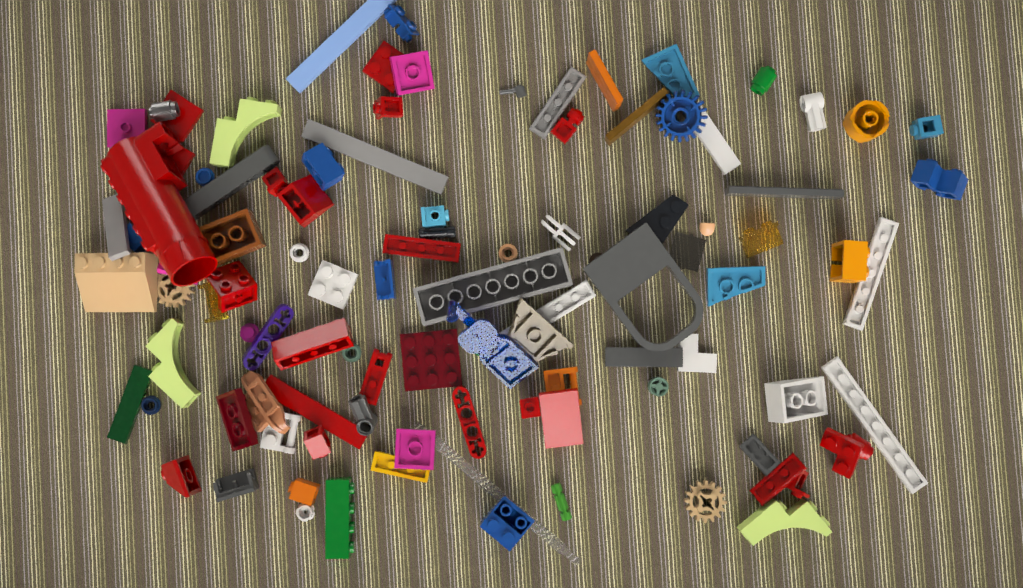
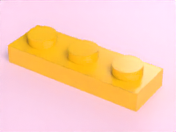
M380 451L374 452L371 471L425 483L428 482L430 470L394 468V454Z

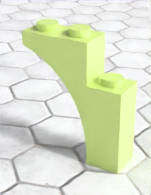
M253 97L240 99L236 119L224 116V119L217 118L209 163L215 167L232 168L235 164L239 147L245 137L262 122L281 116L282 108L277 102L272 100L260 102Z
M169 318L162 324L163 328L148 339L149 343L145 346L162 362L157 363L151 369L152 373L148 377L181 408H187L201 393L185 375L179 359L178 343L184 323L179 318Z
M772 498L767 504L761 506L737 526V529L753 546L769 534L787 528H806L821 533L826 537L832 533L828 527L830 523L824 516L820 517L817 514V507L810 500L806 501L804 499H800L787 510V507L780 500L776 501Z

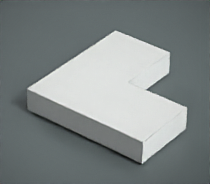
M691 334L678 344V348H683V367H677V371L716 373L717 354L698 353V334Z

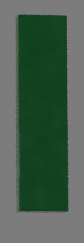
M134 365L107 438L123 444L128 443L141 409V403L151 382V379L148 377L152 373L150 369Z

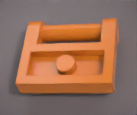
M577 366L544 370L546 392L565 389L563 374H569L570 388L578 389ZM579 398V405H582V399Z

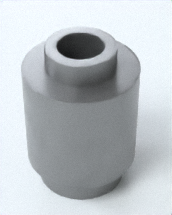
M176 101L156 102L151 104L149 115L156 122L173 120L180 116V108Z

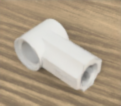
M817 92L800 96V108L802 112H805L809 132L827 128L823 113L824 98L822 93Z

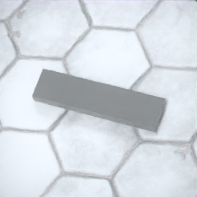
M571 66L529 130L545 140L587 76Z
M118 194L102 199L108 257L112 261L131 254L126 214L124 212L125 207L118 201L116 197Z

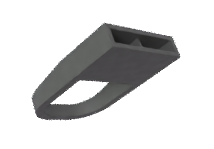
M647 222L582 268L632 338L646 349L652 351L671 349L695 332L702 321L703 303L699 294ZM667 267L691 299L694 314L691 322L669 340L662 343H652L640 335L619 306L618 301L661 269Z

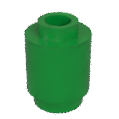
M770 66L760 67L751 81L750 89L760 96L767 93L777 78L776 71Z

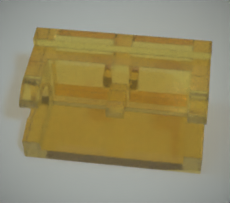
M206 282L202 283L203 285H197L198 290H205L210 318L204 319V323H216L229 319L228 311L221 313L219 310L218 294L210 283Z

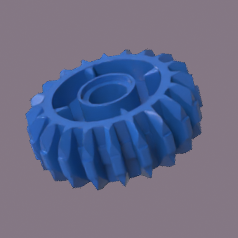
M681 90V96H679L677 91H674V98L667 94L666 96L669 101L661 100L664 107L657 106V109L661 110L662 113L655 114L656 117H661V120L656 121V124H663L659 128L660 132L665 129L667 130L664 133V137L672 134L670 137L671 141H674L675 137L678 136V142H682V136H684L687 142L689 141V134L693 139L697 137L694 133L695 130L698 133H702L699 125L706 126V123L701 122V120L708 118L707 115H702V112L707 111V108H700L704 101L696 102L699 99V95H696L693 99L691 98L693 95L692 91H689L687 96H685V90ZM681 110L686 113V119L683 122L677 119V113Z

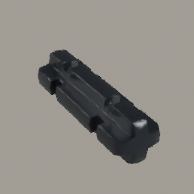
M448 226L447 228H419L418 235L422 239H427V237H430V239L445 238V236L453 238L456 236V228L454 226Z

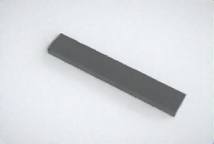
M729 186L725 189V196L838 200L844 197V190Z

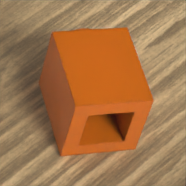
M297 478L289 486V499L312 506L315 503L321 485Z

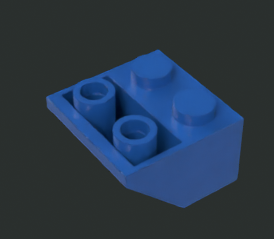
M504 495L482 519L480 527L508 551H511L535 520Z

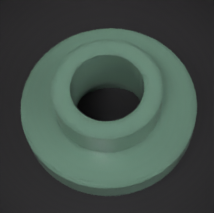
M355 343L353 347L342 350V356L348 362L358 361L362 354L361 348ZM350 349L355 350L354 356L349 355Z

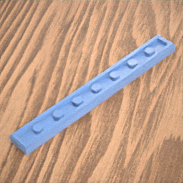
M367 0L302 62L286 80L301 93L384 14V11L389 8L388 4H394L398 0Z

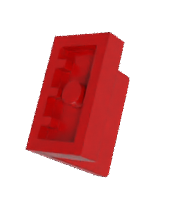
M240 261L218 267L206 277L218 294V308L221 313L257 300V283Z

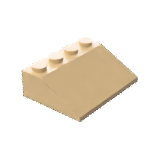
M139 252L131 253L112 261L108 257V253H75L74 273L85 312H157L158 257L152 253Z

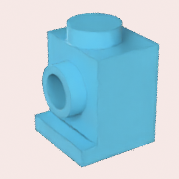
M444 205L421 207L423 228L447 226L446 221H450L449 210H445ZM435 212L439 214L437 219L432 218V214Z

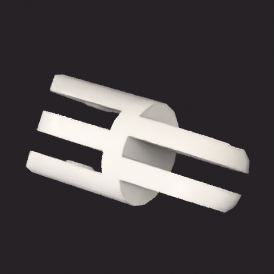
M545 215L549 221L558 227V230L553 229L543 219L541 220L542 225L552 232V238L569 252L571 248L557 236L560 234L573 246L576 242L562 230L565 228L578 240L581 237L565 223L560 225L550 215Z

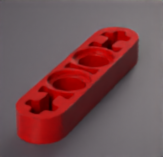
M462 385L457 386L453 390L452 399L468 450L473 458L481 459L486 455L487 448L468 388ZM458 390L466 393L464 401L465 403L469 401L470 404L458 406V404L462 403L460 397L455 396L458 394ZM469 408L472 411L471 417L464 418L461 415L462 409ZM468 427H476L478 433L475 436H469L467 433ZM479 437L481 440H477L478 446L483 447L480 454L477 451L473 452L475 449L474 440Z

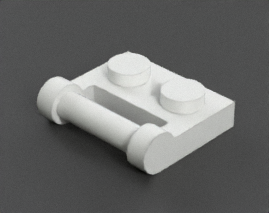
M284 412L285 421L286 419L291 420V428L289 429L286 445H282L284 434L275 431L268 425L263 430L260 448L294 454V443L301 415Z

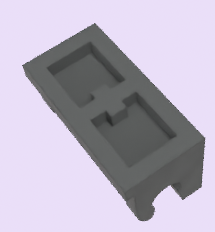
M254 468L216 479V482L213 483L217 502L259 489Z

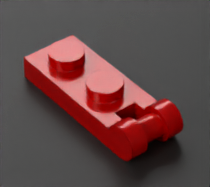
M376 348L373 351L359 393L365 395L368 403L375 406L378 403L393 358V354L380 352L381 350ZM378 359L384 361L383 366L376 365Z

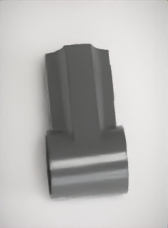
M359 394L349 399L348 403L356 419L358 433L368 436L373 432L378 422V417L371 411L365 395Z

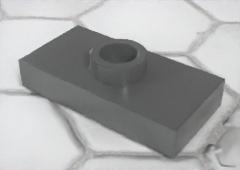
M754 433L738 446L765 476L781 463Z

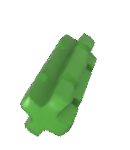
M555 483L551 485L553 494H555L554 498L558 510L561 511L562 521L570 520L572 516L570 510H568L569 507L565 495L562 493L561 484Z

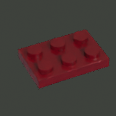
M240 387L216 396L232 452L259 444L258 435L254 430L252 416L248 411L246 397L242 392V388Z

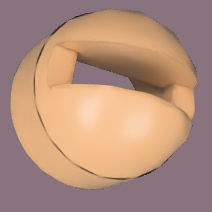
M700 222V232L705 236H710L715 230V223Z

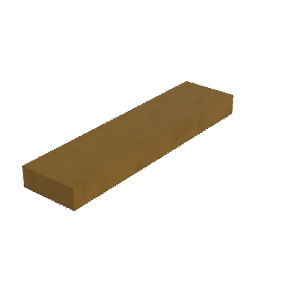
M665 88L659 90L607 133L605 142L610 146L661 104L662 99H667L666 95L669 92Z

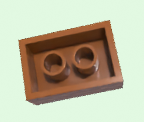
M248 208L199 227L205 238H207L210 248L218 261L217 266L267 246L255 215Z

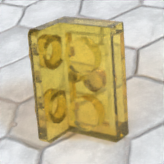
M770 220L760 224V229L754 230V227L742 231L744 235L738 238L747 258L784 244L777 228L778 222L772 223Z

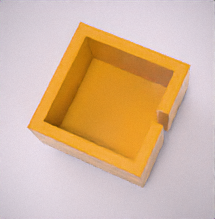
M843 240L832 244L831 261H840L842 265L831 264L830 282L856 283L866 281L869 275L867 258L870 255L867 241Z

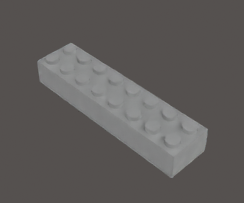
M563 247L412 289L422 325L428 326L519 301L521 297L526 299L573 285Z

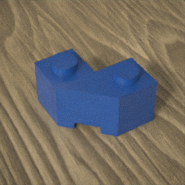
M926 159V161L918 160L910 179L919 189H931L939 197L960 201L969 180L963 174V171L959 169L944 170L933 159Z

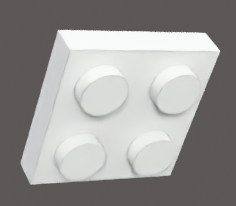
M322 260L308 295L344 310L358 274Z

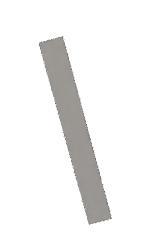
M308 119L301 135L303 138L317 144L323 142L326 147L440 195H442L449 179L446 175Z

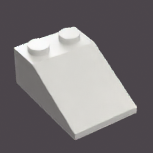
M824 376L764 383L768 422L789 423L828 415Z

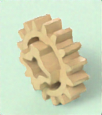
M158 274L157 298H160L158 303H165V307L173 305V308H178L179 304L186 305L185 300H192L189 295L195 294V291L191 290L192 287L196 286L195 284L176 286V289L171 288L172 283L170 279L165 280L168 275Z
M703 480V484L696 481L695 487L689 485L691 491H685L688 498L683 499L684 502L688 503L685 509L691 510L689 515L691 517L695 515L696 521L702 518L704 523H707V519L714 522V516L721 518L719 512H725L722 505L727 504V501L722 499L726 496L724 492H720L722 488L720 486L715 487V482L713 481L708 485L707 480ZM701 489H711L707 492L700 491ZM694 495H695V496H696V501H695V503L693 504V498H694ZM700 495L707 499L710 507L704 504ZM703 511H710V513L702 514Z

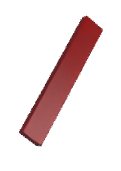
M272 374L266 380V384L279 403L318 426L322 425L325 430L357 449L362 447L368 436L358 433L356 429L357 424Z

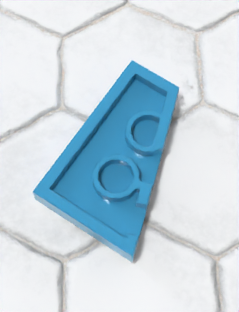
M677 44L641 60L673 96L674 91H677L679 96H681V90H685V96L688 95L689 91H692V99L699 95Z
M765 266L706 268L707 306H712L720 301L728 300L736 295L765 286Z

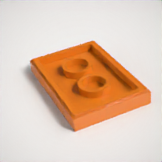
M593 50L588 54L586 65L611 110L615 112L620 108L623 97L596 50Z

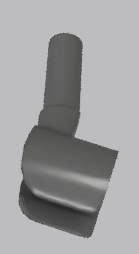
M517 85L511 89L499 90L500 95L516 93L517 98L527 95L522 85Z

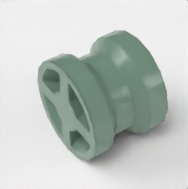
M653 377L649 380L648 390L651 394L663 396L668 392L669 385L664 378Z

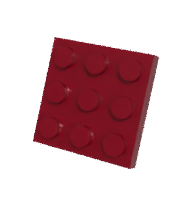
M457 329L400 334L405 392L462 385Z

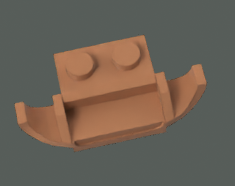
M249 370L241 377V383L247 391L245 394L246 404L252 416L253 427L256 432H262L270 425L275 431L285 434L291 427L285 421L283 406L280 405L263 377Z

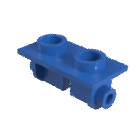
M388 4L389 8L384 11V18L393 28L397 24L400 25L395 31L403 41L408 43L413 39L412 35H420L416 30L417 26L413 21L407 19L404 15L405 11L401 6Z

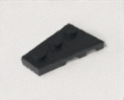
M673 194L625 230V232L630 234L647 222L663 244L689 204Z

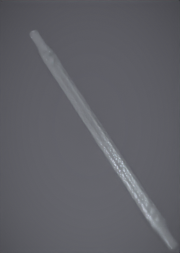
M418 422V423L416 424V426L414 427V429H425V430H427V429H426L423 425H421L419 422ZM436 435L435 448L439 453L443 454L497 501L504 495L535 520L530 526L531 530L559 554L566 556L575 565L579 564L581 559L569 550L561 539L557 538L555 534L550 532Z

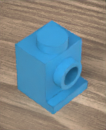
M940 115L917 118L911 122L912 125L909 127L910 135L914 136L915 140L934 138L944 133Z

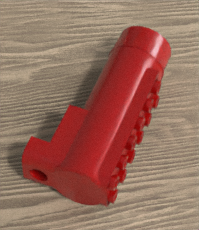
M159 121L140 135L125 138L114 144L108 151L107 156L101 160L102 164L100 167L108 175L110 186L116 190L118 201L124 205L126 216L132 220L134 224L132 226L133 230L141 237L143 248L148 252H153L158 257L160 265L166 271L173 285L188 286L205 279L213 273L218 265V261L210 248L207 238L201 232L179 192L188 185L172 156L184 147L177 135Z

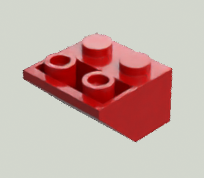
M311 174L292 182L276 194L297 222L304 228L334 205L333 201L325 191H322Z

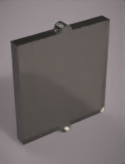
M675 232L670 256L681 270L687 269L698 272L706 240L694 237L693 234L687 235Z

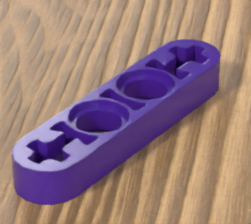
M280 304L276 307L244 353L242 363L247 370H255L261 365L272 349L271 342L279 339L292 320L294 312L289 305ZM287 309L288 316H285V315H284V316L281 318L282 315H281L280 311H281V310L285 311V310ZM274 319H280L283 322V324L281 325L277 320ZM272 324L278 325V331L274 334L268 332V328ZM261 340H265L268 343L267 347L263 350L257 348V344ZM254 357L256 362L248 365L247 359Z

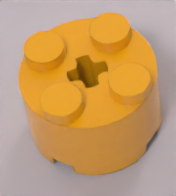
M864 100L847 112L843 120V127L848 136L859 143L871 141L887 130L890 117L889 111L880 101Z

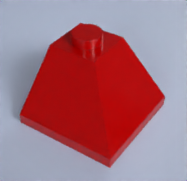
M189 455L160 465L162 468V478L185 498L202 491Z

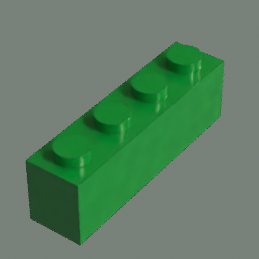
M329 477L326 479L325 559H349L352 553L355 552V541H352V533H355V521H352V514L355 513V502H352V494H355V482H352V477Z

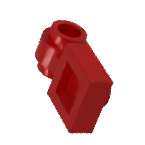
M572 108L566 116L569 118L568 121L562 117L550 131L564 145L577 131V128L573 125L579 126L585 118L583 112L578 108Z

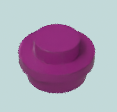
M247 323L242 326L240 336L245 342H253L260 330L257 325Z

